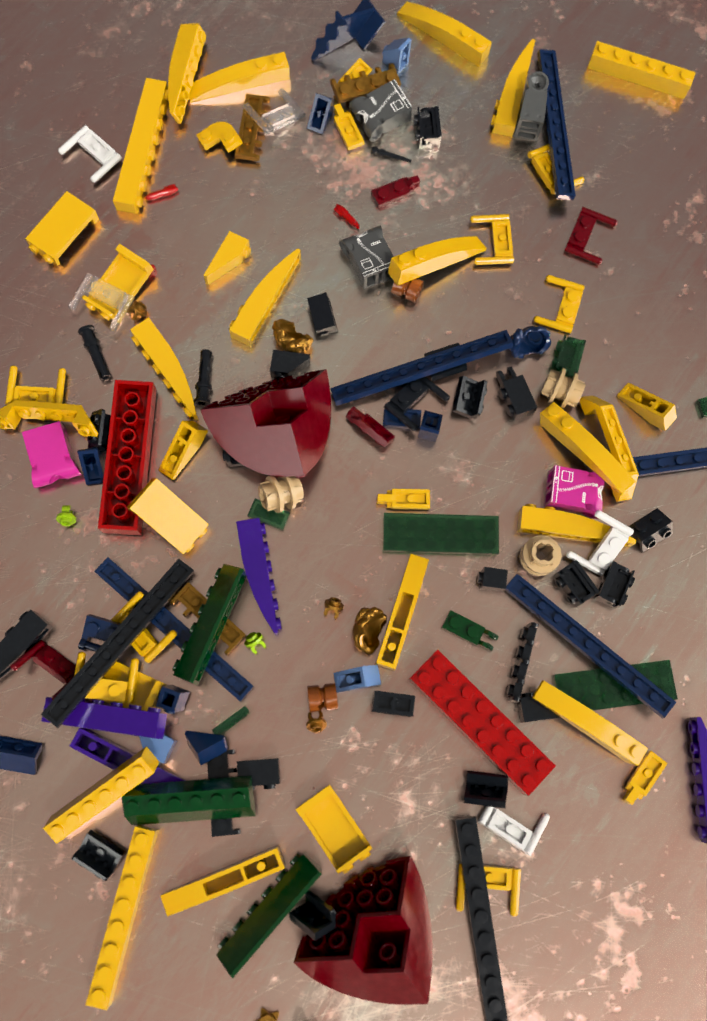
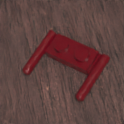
M582 207L564 251L600 265L602 258L584 251L596 220L613 227L617 226L618 221Z
M40 640L12 663L10 668L12 671H17L33 658L36 664L65 684L52 696L53 701L74 677L76 665L49 645L46 646L45 642Z

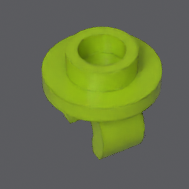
M63 505L62 513L56 516L57 522L62 526H71L76 523V516L73 515V511H70L71 505Z
M260 632L250 633L244 642V645L247 648L250 647L254 654H257L255 649L257 644H261L263 648L266 647L262 640L263 635Z

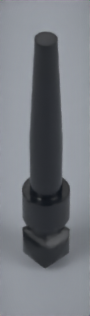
M374 146L371 149L372 154H379L382 157L386 156L411 163V159L387 152L384 149L380 148L379 150Z

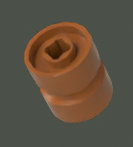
M416 278L399 286L394 282L391 293L399 297L405 295V299L415 303L424 281Z
M335 683L324 684L322 688L319 685L307 686L310 712L321 711L322 708L326 710L338 709Z

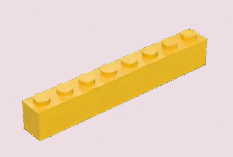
M146 78L113 198V203L118 211L137 214L139 207H142V194L146 191V179L151 173L150 164L155 158V145L157 146L159 143L158 133L159 130H162V118L167 112V81Z
M137 825L134 828L85 1005L107 1010L113 1002L159 829L144 825Z

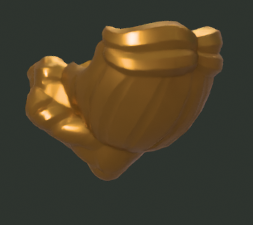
M278 319L273 322V334L279 347L285 351L295 353L309 350L314 341L309 334L297 333L294 322H289L285 319Z
M364 607L359 610L352 631L356 648L366 654L374 653L380 644L378 636L382 631L383 625L387 622V616L381 609L377 607H372L371 609Z

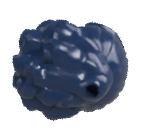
M528 326L524 329L518 328L510 336L513 341V348H510L512 356L522 359L524 355L533 353L543 354L551 345L550 331L541 326Z

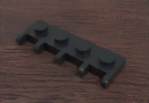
M531 622L526 627H523L520 638H523L522 645L517 648L516 657H518L517 665L513 666L511 676L514 678L512 684L508 685L506 693L509 696L508 701L518 703L521 700L520 697L523 685L525 684V676L530 663L529 660L539 626L538 623Z
M235 749L227 750L207 762L208 779L228 778L229 773L237 772V768L229 769L228 754H235ZM232 818L211 820L212 837L241 834V829L233 830Z

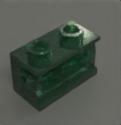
M564 335L562 340L557 342L555 351H558L557 357H553L551 367L559 372L562 368H565V376L572 378L574 373H578L586 340L567 337V340H565L566 335Z

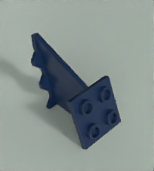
M362 0L352 14L342 16L339 11L335 12L334 23L327 24L325 36L316 40V49L311 56L312 61L318 60L354 38L364 50L368 47L385 23V20L370 0Z

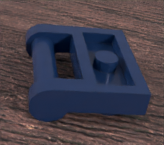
M92 614L87 615L78 649L96 652L102 645L89 642L90 637L106 641L121 623Z

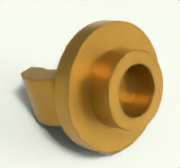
M133 301L131 303L132 306L127 309V313L132 314L135 311V315L131 318L134 321H138L141 317L147 315V308L141 301Z
M335 597L326 599L324 615L327 616L328 611L333 610L335 612L334 618L337 619L340 610H343L344 607L341 600Z
M319 711L318 718H312L311 712L308 713V722L306 723L308 730L318 733L326 728L327 724L323 719L322 711Z

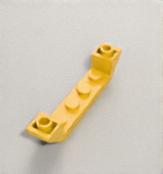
M595 396L581 397L579 401L584 415L597 414L610 453L637 482L639 474L614 406ZM635 485L622 496L611 487L616 502L632 499Z
M15 400L0 408V429L15 430L21 418L72 422L80 435L84 437L98 436L95 426L82 405Z

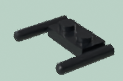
M423 377L405 385L384 405V408L415 432L418 430V426L404 414L429 389L444 401H448L450 396L427 377Z

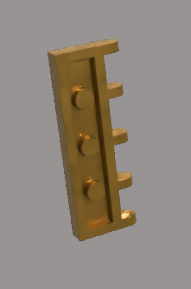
M390 63L388 65L389 70L383 72L380 67H375V74L367 76L365 71H360V78L352 80L349 75H344L345 81L341 83H336L334 78L330 79L337 103L348 102L357 97H366L368 93L394 79L400 87L401 82L394 64Z
M246 93L238 134L243 144L236 148L235 158L259 161L260 156L254 154L255 147H262V141L257 140L258 132L265 131V126L259 124L260 118L267 117L268 111L262 110L263 103H270V97Z
M188 582L170 601V604L174 605L179 600L187 607L182 614L183 616L187 617L192 612L199 618L198 611L202 604H206L207 599ZM229 619L219 638L229 646L224 652L226 655H229L246 636Z

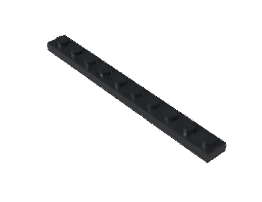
M178 559L41 715L55 727L59 728L191 577L194 570Z
M475 816L455 819L485 1020L508 1021L477 820Z

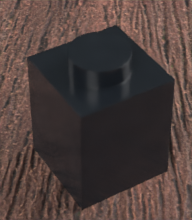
M484 567L481 572H478L477 577L480 589L498 592L506 590L508 570Z

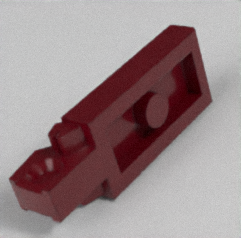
M418 175L409 179L408 177L401 178L371 190V195L378 208L409 197L414 192V189L420 187L421 181Z
M354 406L350 408L345 416L351 423L356 424L362 432L368 434L377 444L382 445L384 448L395 438V435L369 414L364 415Z

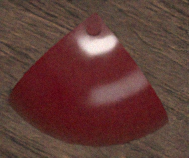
M327 369L305 372L304 375L296 378L290 375L279 379L278 382L276 379L262 383L263 385L254 388L251 386L240 390L238 393L227 395L225 400L220 401L219 404L218 401H214L200 409L203 419L215 440L236 461L251 470L265 475L302 478L307 475L321 458L329 435L331 395Z
M411 856L398 857L387 860L386 864L374 868V866H371L360 877L354 876L343 884L344 888L336 896L332 894L325 903L331 905L336 912V929L316 941L308 934L306 937L303 936L293 963L305 974L322 985L355 998L396 1005L428 1004L432 978L433 942L427 897L421 877Z

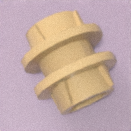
M562 368L560 372L551 369L541 393L549 397L548 403L550 404L556 398L561 400L560 407L563 409L566 405L576 407L585 389V382L578 380V373H574L572 378L565 376V368Z
M267 476L265 482L260 483L258 486V494L262 506L267 511L274 510L276 513H281L284 510V505L290 510L294 509L298 502H302L301 500L304 496L301 481L299 478H295V476L278 477V480L274 476Z
M538 535L532 537L524 544L519 556L521 565L529 574L545 576L557 568L562 554L561 548L554 539L545 535ZM540 551L545 555L544 560L541 561L535 555Z

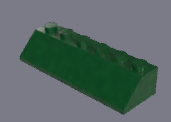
M223 564L222 568H218L214 577L216 582L207 591L206 597L208 599L206 604H202L198 611L200 617L197 623L194 622L189 632L191 637L182 646L181 652L183 654L181 659H177L172 671H175L173 674L175 677L196 686L199 685L247 576L244 569Z
M252 776L138 784L122 796L124 817L131 825L256 816Z
M305 852L301 855L297 853L289 862L292 866L287 872L283 869L275 878L277 883L274 887L268 886L262 893V901L258 905L254 903L246 912L249 916L244 921L240 919L232 928L234 933L228 939L225 936L218 944L219 950L216 956L232 978L235 977L322 875V868Z

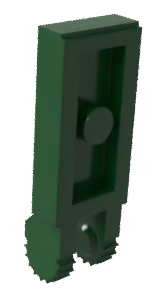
M452 610L449 611L442 626V629L489 651H492L494 647L489 643L481 641L482 635L492 640H498L499 637L497 634L486 630L485 627Z

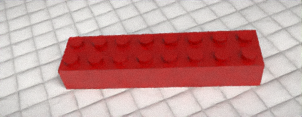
M115 380L98 529L102 533L142 535L143 520L130 511L127 506L147 485L157 393L153 382Z
M436 650L408 679L503 775L508 776V780L523 795L529 796L556 767L439 650Z

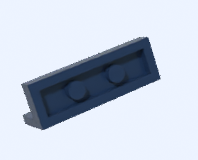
M0 736V769L35 775L37 772L36 761L42 751V743Z

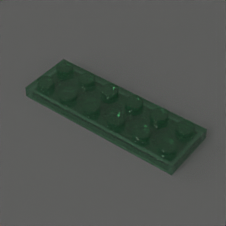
M384 513L383 552L498 555L499 516Z
M670 660L631 665L673 700L678 699ZM602 669L553 675L555 688L591 710L644 704Z

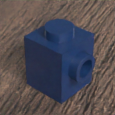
M174 685L162 686L156 706L170 714L184 711L190 691Z

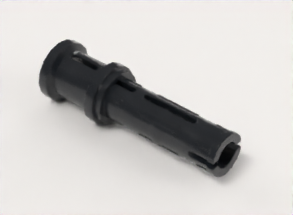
M85 325L78 330L79 335L82 336L84 341L83 346L91 355L99 379L101 381L111 378V374L99 347L100 340L95 336L94 326Z
M207 349L200 351L199 379L195 385L197 391L196 398L194 399L195 405L203 407L211 404L209 394L212 390L210 384L212 351Z

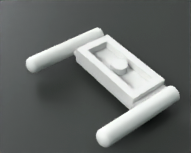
M86 125L58 148V152L63 155L78 142L82 148L99 161L103 166L90 177L93 183H96L122 159L113 148L91 129L89 130Z
M597 510L595 517L612 527L593 551L589 560L573 551H568L566 557L573 561L577 560L583 567L602 576L605 569L607 570L629 540V536L633 534L634 529Z
M485 806L478 819V823L520 851L522 850L525 854L531 856L550 816L547 813H543L532 833L531 830L499 809Z

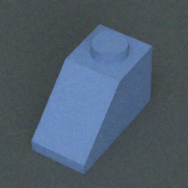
M396 39L383 49L382 62L387 66L393 63L397 74L409 63L411 39Z
M378 665L361 666L333 673L336 693L381 685Z
M165 734L163 739L139 736L142 747L145 748L147 746L159 760L158 765L160 763H167L177 740Z

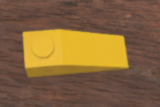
M229 231L204 273L205 283L210 285L240 265L245 258H248L251 252L249 240Z
M629 382L617 394L621 401L647 422L664 431L677 418L675 404Z
M182 420L158 471L175 480L200 448L208 430L195 421Z

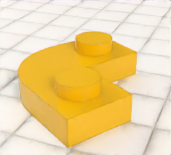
M227 122L213 123L196 134L206 151L220 141L228 153L243 144L235 129Z

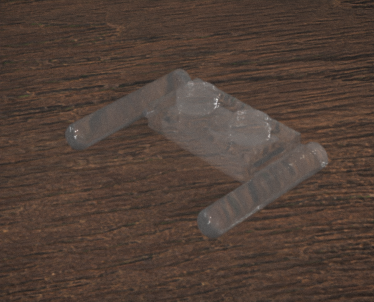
M280 88L278 93L287 104L263 114L262 117L248 103L243 105L244 110L265 134L298 121L299 118L302 119L306 115L283 88Z
M87 273L68 307L70 310H75L84 293H87L119 310L109 327L114 332L117 330L135 297Z

